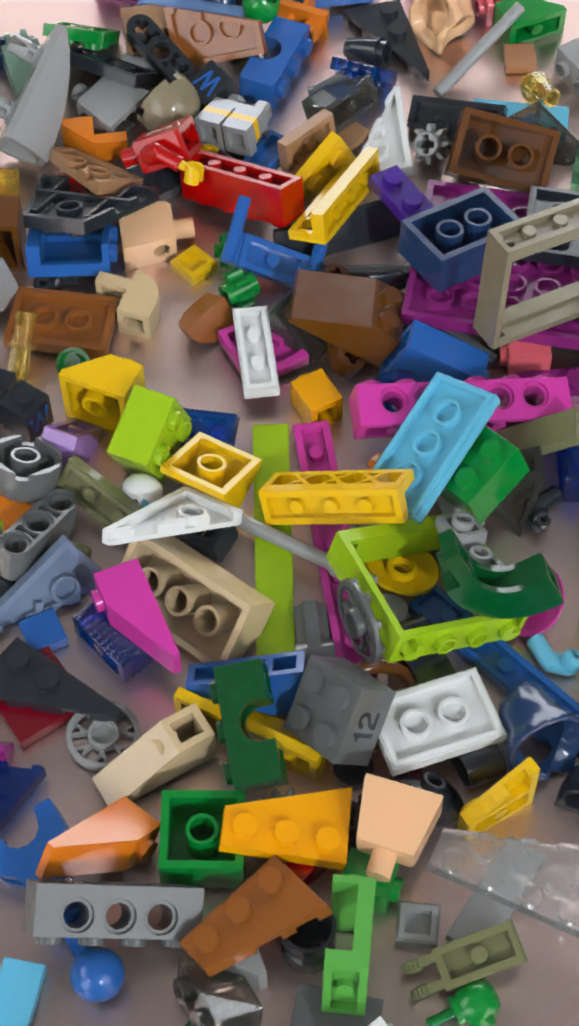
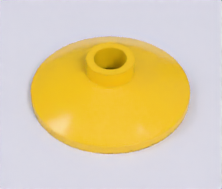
M429 552L365 562L368 572L378 576V585L400 595L416 596L427 593L435 586L439 577L437 562Z

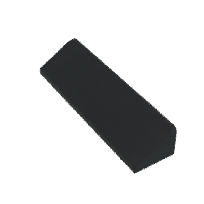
M381 200L358 205L329 241L325 257L400 236L401 222ZM293 224L288 227L273 229V243L311 257L314 243L289 239L288 230Z

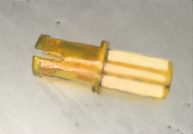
M15 311L16 316L12 340L7 344L11 346L7 370L15 372L16 380L19 382L21 379L27 380L31 350L36 348V346L32 345L38 315Z

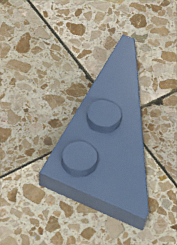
M62 535L0 598V633L4 632L3 627L51 608H54L56 611L62 605H71L81 601L82 595L96 589L93 574L103 569L65 535Z

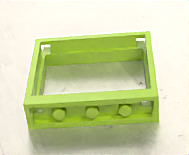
M455 512L425 517L421 524L409 519L405 523L378 524L336 532L326 558L339 581L345 578H357L362 592L370 594V607L374 617L382 623V628H379L378 631L380 641L385 647V652L382 654L387 663L401 660L412 661L421 656L435 653L446 654L452 650L469 646L476 648L485 643L499 640L509 641L521 633L520 630L528 618L527 616L513 619H498L475 616L403 630L364 563L441 550L437 535L438 531L435 525L436 516L454 514Z

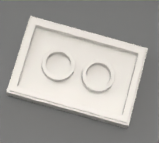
M476 667L396 691L377 742L390 773L394 777L503 742L506 739L507 733Z

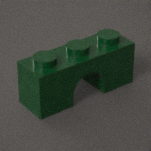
M261 658L214 667L215 680L209 681V688L214 705L219 704L222 719L216 721V729L221 745L226 744L229 760L223 761V770L227 784H233L235 790H245V793L289 784L282 743L276 738L255 741L250 739L247 733L249 716L260 707L275 704L268 665Z

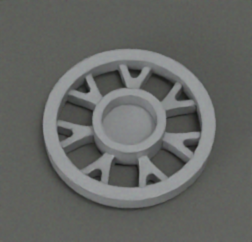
M110 701L122 709V719L127 717L132 723L120 731L116 721L101 722L91 720L93 723L87 730L78 723L85 716L90 719L89 715L79 713L73 715L67 726L66 743L71 756L78 764L90 770L101 771L111 762H108L105 752L114 749L120 755L128 748L118 744L120 738L133 739V744L141 737L138 719L126 706ZM88 737V744L74 747L73 738ZM92 749L100 752L95 762L85 758Z

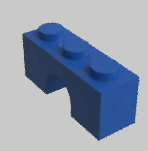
M278 16L272 20L264 34L268 52L264 53V59L251 56L239 75V90L241 91L239 95L246 102L253 104L259 100L269 102L273 110L280 99H284L287 96L292 78L298 77L302 61L305 57L308 58L313 48V40L310 39V25Z

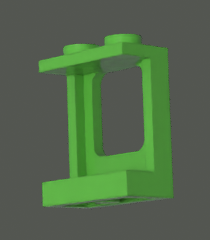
M333 874L331 911L336 920V931L353 932L354 938L352 951L325 948L321 1012L365 1016L376 878L363 877L359 874Z

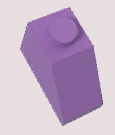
M71 418L44 426L42 438L55 444L62 452L63 471L68 459L74 455L88 463L101 441L105 429Z

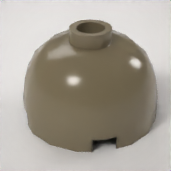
M174 74L173 76L177 80L171 83L166 79L162 81L143 101L140 107L145 112L143 116L137 114V119L148 131L190 115L195 124L194 118L200 112L201 102L197 90L183 74Z

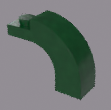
M452 528L437 534L441 551L437 552L436 555L440 564L446 593L456 604L465 610L485 617L513 619L539 614L564 603L556 575L541 552L515 564L489 566L477 562L469 555Z

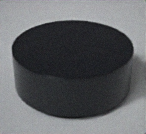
M371 759L368 766L333 764V777L341 788L352 787V791L362 790L366 773L373 775V762Z

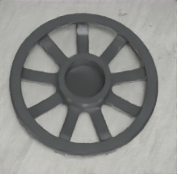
M345 578L340 581L337 588L338 608L344 629L360 658L370 664L380 661V654L385 652V647L380 641L378 631L379 628H382V623L375 619L370 607L371 596L369 593L364 594L362 592L358 579ZM343 590L348 595L350 601L347 598H343ZM357 638H360V646L356 641Z

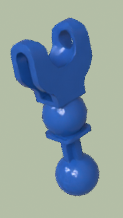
M49 798L34 806L33 811L39 828L36 837L28 845L20 848L9 847L7 842L0 838V877L5 883L13 887L26 888L27 879H40L35 875L47 842L70 829L58 808ZM72 876L48 878L57 880H74ZM72 902L65 908L63 917L66 924L75 922L79 917L80 906L78 902ZM62 938L66 941L74 957L69 975L71 986L76 994L82 999L93 1003L105 1002L113 998L122 988L125 979V967L120 956L108 947L84 946L78 944V938Z

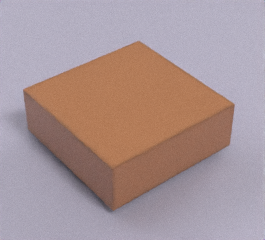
M534 43L503 44L502 53L505 74L536 73L537 59Z

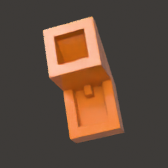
M92 116L62 119L61 131L64 147L74 146L109 163L120 159L121 151L128 148L126 131L95 134Z

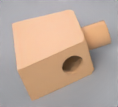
M157 201L118 220L126 271L172 260L178 256L176 240L195 237L193 217L173 220L171 204L167 201Z
M366 773L356 845L358 851L371 855L365 872L368 877L376 878L380 882H390L395 863L414 867L441 815L443 795Z

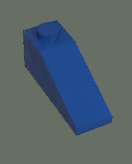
M305 650L189 664L185 687L186 690L212 700L209 681L215 680L214 667L261 658L268 665L275 704L260 707L255 712L270 716L288 715L307 665Z

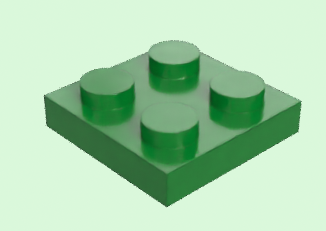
M65 21L45 22L43 24L42 36H48L56 24L64 25L68 31L69 45L82 42V48L100 50L108 49L110 44L119 43V30Z

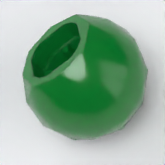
M242 0V10L247 18L262 20V24H267L278 15L280 0Z

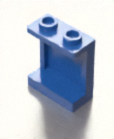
M110 223L103 227V232H91L82 237H71L68 233H40L38 229L29 228L25 245L28 277L97 276L100 271L111 274L112 262H118L119 226H113Z

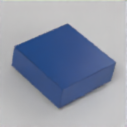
M54 608L18 622L25 642L37 651L46 646H49L54 651L69 644L68 637Z

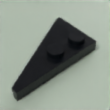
M400 0L343 9V20L347 25L353 22L362 29V36L364 38L383 37L385 41H389L392 46L391 59L399 58L407 65V71L410 74L421 79L423 82L429 81L430 71Z
M16 637L0 654V701H5L6 706L16 708L30 707L34 711L65 715L66 711L89 715L90 720L101 722H119L123 718L122 709L20 638Z

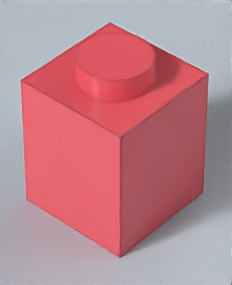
M514 341L499 347V366L506 367V375L520 376V371L550 370L552 362L551 346Z

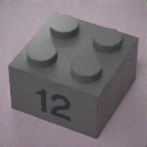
M311 654L284 728L333 764L368 766L396 692L346 658Z

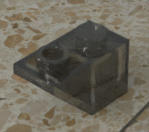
M191 957L179 958L177 978L173 980V992L177 1002L184 1004L190 1014L192 1026H261L264 1008L245 976L223 970L209 977Z

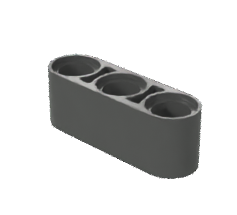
M54 489L36 502L0 536V576L10 581H18L62 535L69 538L73 534L77 511V497L74 493L66 489Z

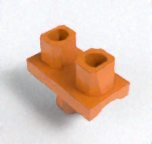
M280 0L278 17L310 25V39L313 40V44L317 39L326 41L329 36V11L316 8L315 0H304L303 3L293 0Z

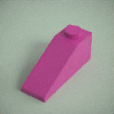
M136 558L94 573L96 589L91 590L90 594L96 611L98 613L104 611L112 627L173 674L182 672L179 650L138 559Z

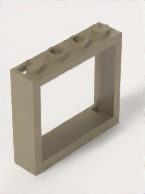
M579 198L488 230L473 328L492 350L579 317V281L505 308L512 262L579 238Z

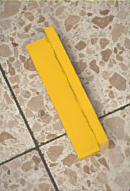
M365 147L351 165L344 164L288 230L290 240L327 245L370 192L371 189L368 186L369 176L380 172L378 148Z
M413 469L275 472L258 491L265 524L267 525L405 523L409 518L405 491L415 478Z
M178 687L173 696L175 713L196 703L213 729L215 736L218 737L216 721L222 719L219 704L214 705L211 699L201 697ZM254 711L247 721L249 738L255 741L276 738L282 743L286 769L317 783L329 760L284 728V720Z

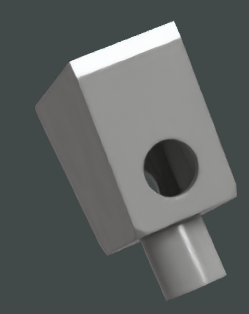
M102 77L91 88L82 83L75 85L71 93V99L77 102L78 117L92 116L95 134L126 131L128 137L141 125L137 119V114L143 116L145 111L140 106L149 95V91L142 88H133Z

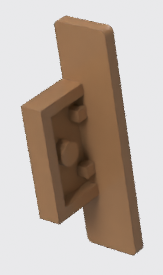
M322 109L277 141L280 167L276 170L295 175L331 131L339 135L352 151L369 139L368 135L371 130L353 119H347L335 128L333 113Z

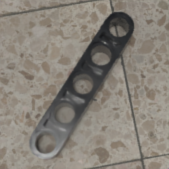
M422 614L399 621L403 630L429 626V623ZM435 653L421 656L412 661H397L411 670L418 684L456 673L446 654ZM497 744L450 758L458 776L467 789H472L507 773L505 759Z

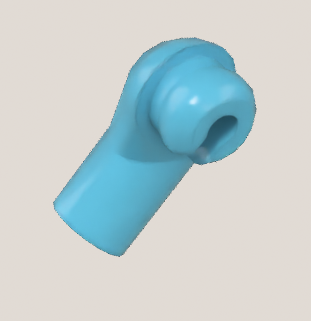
M536 634L527 641V646L544 671L563 676H571L579 671V652L577 650L567 649L564 653L554 652L543 634Z

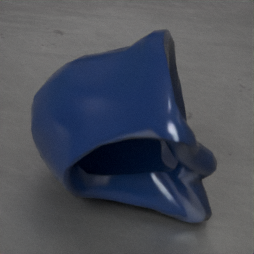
M527 681L517 684L501 699L498 716L507 733L503 744L508 757L509 772L527 759L520 752L519 745L530 735L551 752L541 763H536L540 768L538 780H546L550 776L551 771L561 773L570 771L575 765L576 755L579 751V715L563 709L552 696L539 686Z

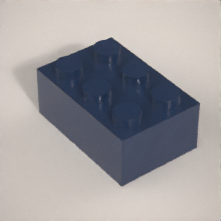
M484 186L401 220L398 253L437 292H441L480 275L488 230L520 218Z

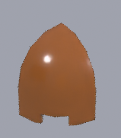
M207 292L193 303L179 320V327L183 333L203 344L217 342V331L234 325L232 309L225 297Z

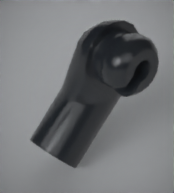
M81 276L36 277L33 287L57 290L63 284L80 285Z
M551 485L527 501L525 521L530 529L542 532L550 526L549 508L563 500V495L557 486Z

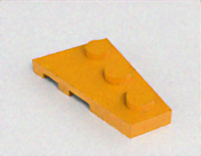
M352 787L225 805L218 851L270 859L276 855L284 862L343 871L347 864Z

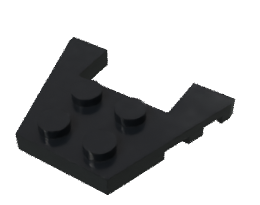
M43 174L40 177L41 185H37L35 188V198L30 199L23 213L24 228L38 229L40 233L62 232L68 233L71 237H82L157 202L160 199L159 188L131 184L116 197L68 192L71 190L70 177Z

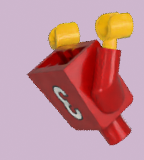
M190 115L142 133L132 142V147L121 151V159L126 169L140 165L144 174L167 167L176 172L180 169L184 171L183 182L191 186H197L199 182L203 181L204 166L200 162L189 160L199 150L216 154L218 148L213 144L201 143Z

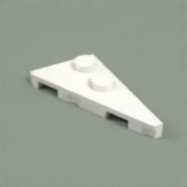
M400 85L393 86V90L388 94L384 102L385 110L381 118L377 117L368 135L369 140L363 146L361 152L365 147L378 148L380 171L397 165L406 176L414 175L401 89Z
M183 486L105 527L102 532V543L112 546L237 526L242 522L243 510Z

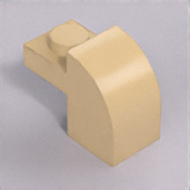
M138 269L132 279L125 278L119 274L100 271L95 279L97 295L119 297L120 300L116 309L119 332L151 340L161 319L159 291L154 279Z

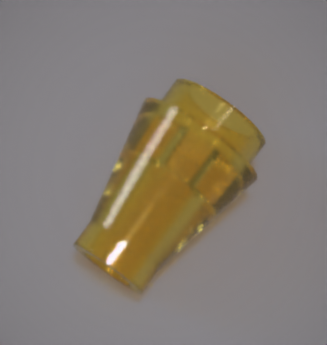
M540 71L531 72L521 81L520 88L525 100L548 107H554L560 102V91L555 88L545 73Z

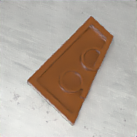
M274 855L178 943L196 964L211 977L256 954L259 946L279 936L285 939L298 932L296 927L316 917L320 921L333 913L330 907Z

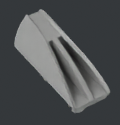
M61 24L54 26L41 46L14 32L10 39L11 42L5 50L31 63L32 70L17 100L12 102L0 95V117L5 120L4 123L6 124L0 135V151L39 167H43L44 163L48 162L51 148L55 145L68 95L70 46L68 31Z

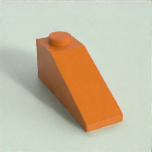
M124 796L48 841L35 875L40 879L121 872L129 869L139 861L145 863L157 849L158 843L155 840L160 831V823Z

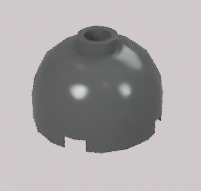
M13 435L0 439L1 496L13 502L32 503L39 501L56 488L62 473V452L55 444L35 437V443L23 441V435Z

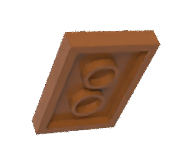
M19 286L3 337L5 348L56 354L69 347H78L92 358L106 356L109 352L117 321L116 309L120 303L119 297Z

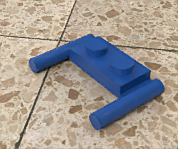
M243 195L238 196L221 255V262L233 264L234 268H242L245 272L250 271L256 276L292 289L294 287L295 274L299 269L321 272L328 243L327 245L314 243L311 257L287 247L249 233H244L243 228L251 204V198Z

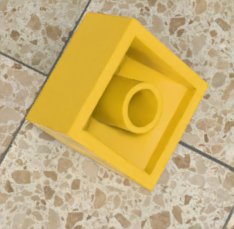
M112 354L61 369L58 374L66 418H75L104 428L105 432L113 435L134 385L146 388L143 365L130 358H121Z

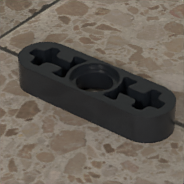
M137 14L128 20L126 28L129 42L164 80L166 79L169 83L177 80L173 76L176 74L175 68L180 73L186 71L189 81L195 76L193 63L149 16ZM136 27H138L141 30L146 28V35L150 40L148 44L147 38L143 33L138 32L135 34ZM161 46L167 48L170 54L164 59H158L153 56L152 51L156 47Z

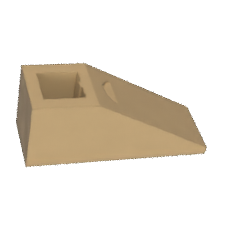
M193 703L159 721L92 777V781L107 806L124 796L133 801L216 756L215 733L196 703Z

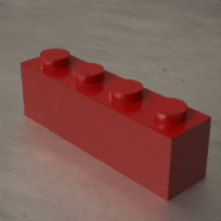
M199 150L189 160L200 162L204 166L202 182H199L197 186L184 183V171L180 170L183 198L195 201L199 205H209L219 208L226 213H234L238 196H247L251 198L247 218L271 223L277 228L290 226L305 211L303 180L300 176L204 150Z

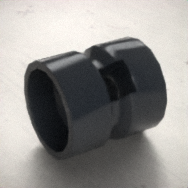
M333 914L320 921L316 917L296 927L297 933L285 939L281 937V953L284 961L291 969L302 974H314L324 970L325 948L335 949L336 920Z

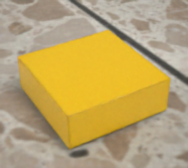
M193 244L170 261V269L192 287L218 269L217 261L196 244Z

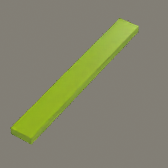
M288 424L253 425V456L262 459L261 467L254 479V519L265 523L258 491L275 472H290ZM269 525L292 536V525ZM255 536V589L275 602L262 634L256 639L257 656L295 651L292 553Z

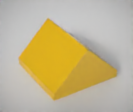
M199 432L161 465L160 472L181 486H187L240 509L261 467L262 459Z

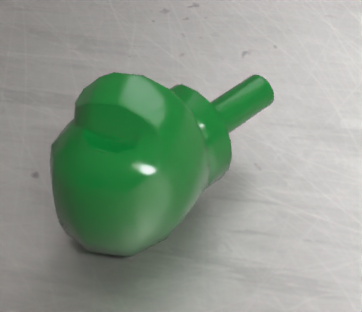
M484 978L463 985L454 991L453 995L447 997L451 1007L426 1018L429 1026H438L456 1017L460 1026L467 1022L471 1026H492L495 1024L494 1016L501 1007L500 999L495 988L488 980Z

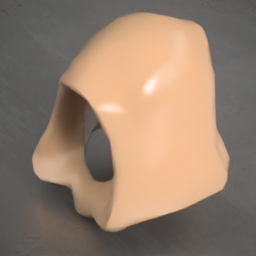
M413 0L409 9V23L415 37L423 45L438 55H442L449 41L466 33L473 27L475 16L471 0Z

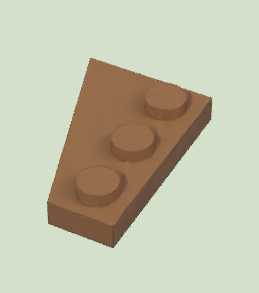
M74 146L51 148L50 162L95 195L113 194L117 196L131 184H143L144 178Z

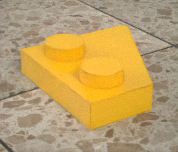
M333 131L329 133L295 174L302 177L304 198L308 201L319 195L344 164L351 165L356 159L344 140Z
M531 756L521 762L480 797L470 800L461 808L457 831L466 843L533 802L540 768Z

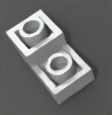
M455 512L454 514L436 516L435 525L438 534L452 528L474 560L489 566H505L485 546L488 532L468 512Z

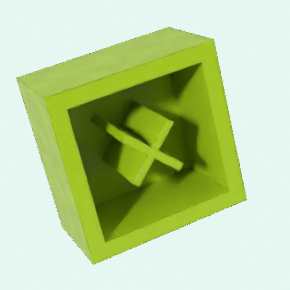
M135 384L107 449V453L125 471L132 474H149L155 477L160 484L165 485L167 476L160 472V467L179 450L181 443H185L188 440L192 430L191 418L176 398Z

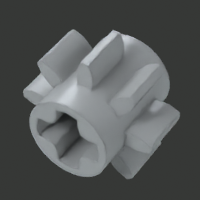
M428 123L426 131L424 129H415L417 137L414 142L410 143V146H413L417 152L415 159L426 157L427 165L435 164L436 156L439 159H447L448 156L445 152L448 146H452L453 143L448 141L446 137L448 129L436 131L435 123ZM429 140L434 141V147H428Z

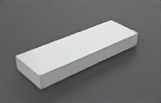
M267 305L232 309L244 399L279 396L280 387Z

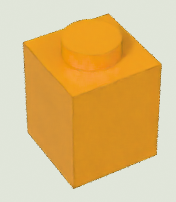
M322 368L311 373L302 374L296 380L290 382L291 405L304 423L329 421L330 425L342 419L343 397Z

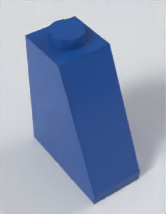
M415 319L402 333L401 343L381 363L377 381L381 384L395 383L401 379L429 382L437 371L461 381L473 376H483L485 380H488L490 370L487 369L489 353Z

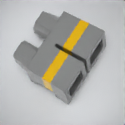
M231 94L228 99L215 97L194 119L202 144H213L218 149H226V151L252 157L257 151L256 141L261 135H269L267 123L272 118V112L269 102L259 100L253 106L246 104V100L241 95Z

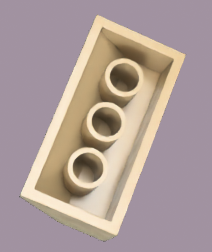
M174 536L129 543L121 564L136 558L138 559L175 643L202 662L240 658L262 634L275 605L274 601Z

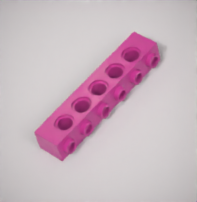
M545 373L534 378L506 375L500 379L485 380L483 376H473L462 380L494 393L500 399L502 407H497L486 423V426L493 431L572 408L567 376L554 377L553 374ZM401 379L395 383L380 384L377 380H367L355 385L349 397L354 439L393 438L430 381L415 382L413 379ZM524 397L532 399L536 406L528 404ZM383 403L394 405L397 412L388 411L383 406Z

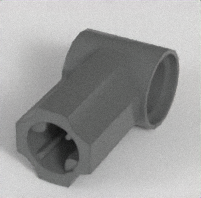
M305 600L301 604L294 606L295 651L305 650L307 663L311 654L336 657L334 640H330L326 604L319 603L317 600Z

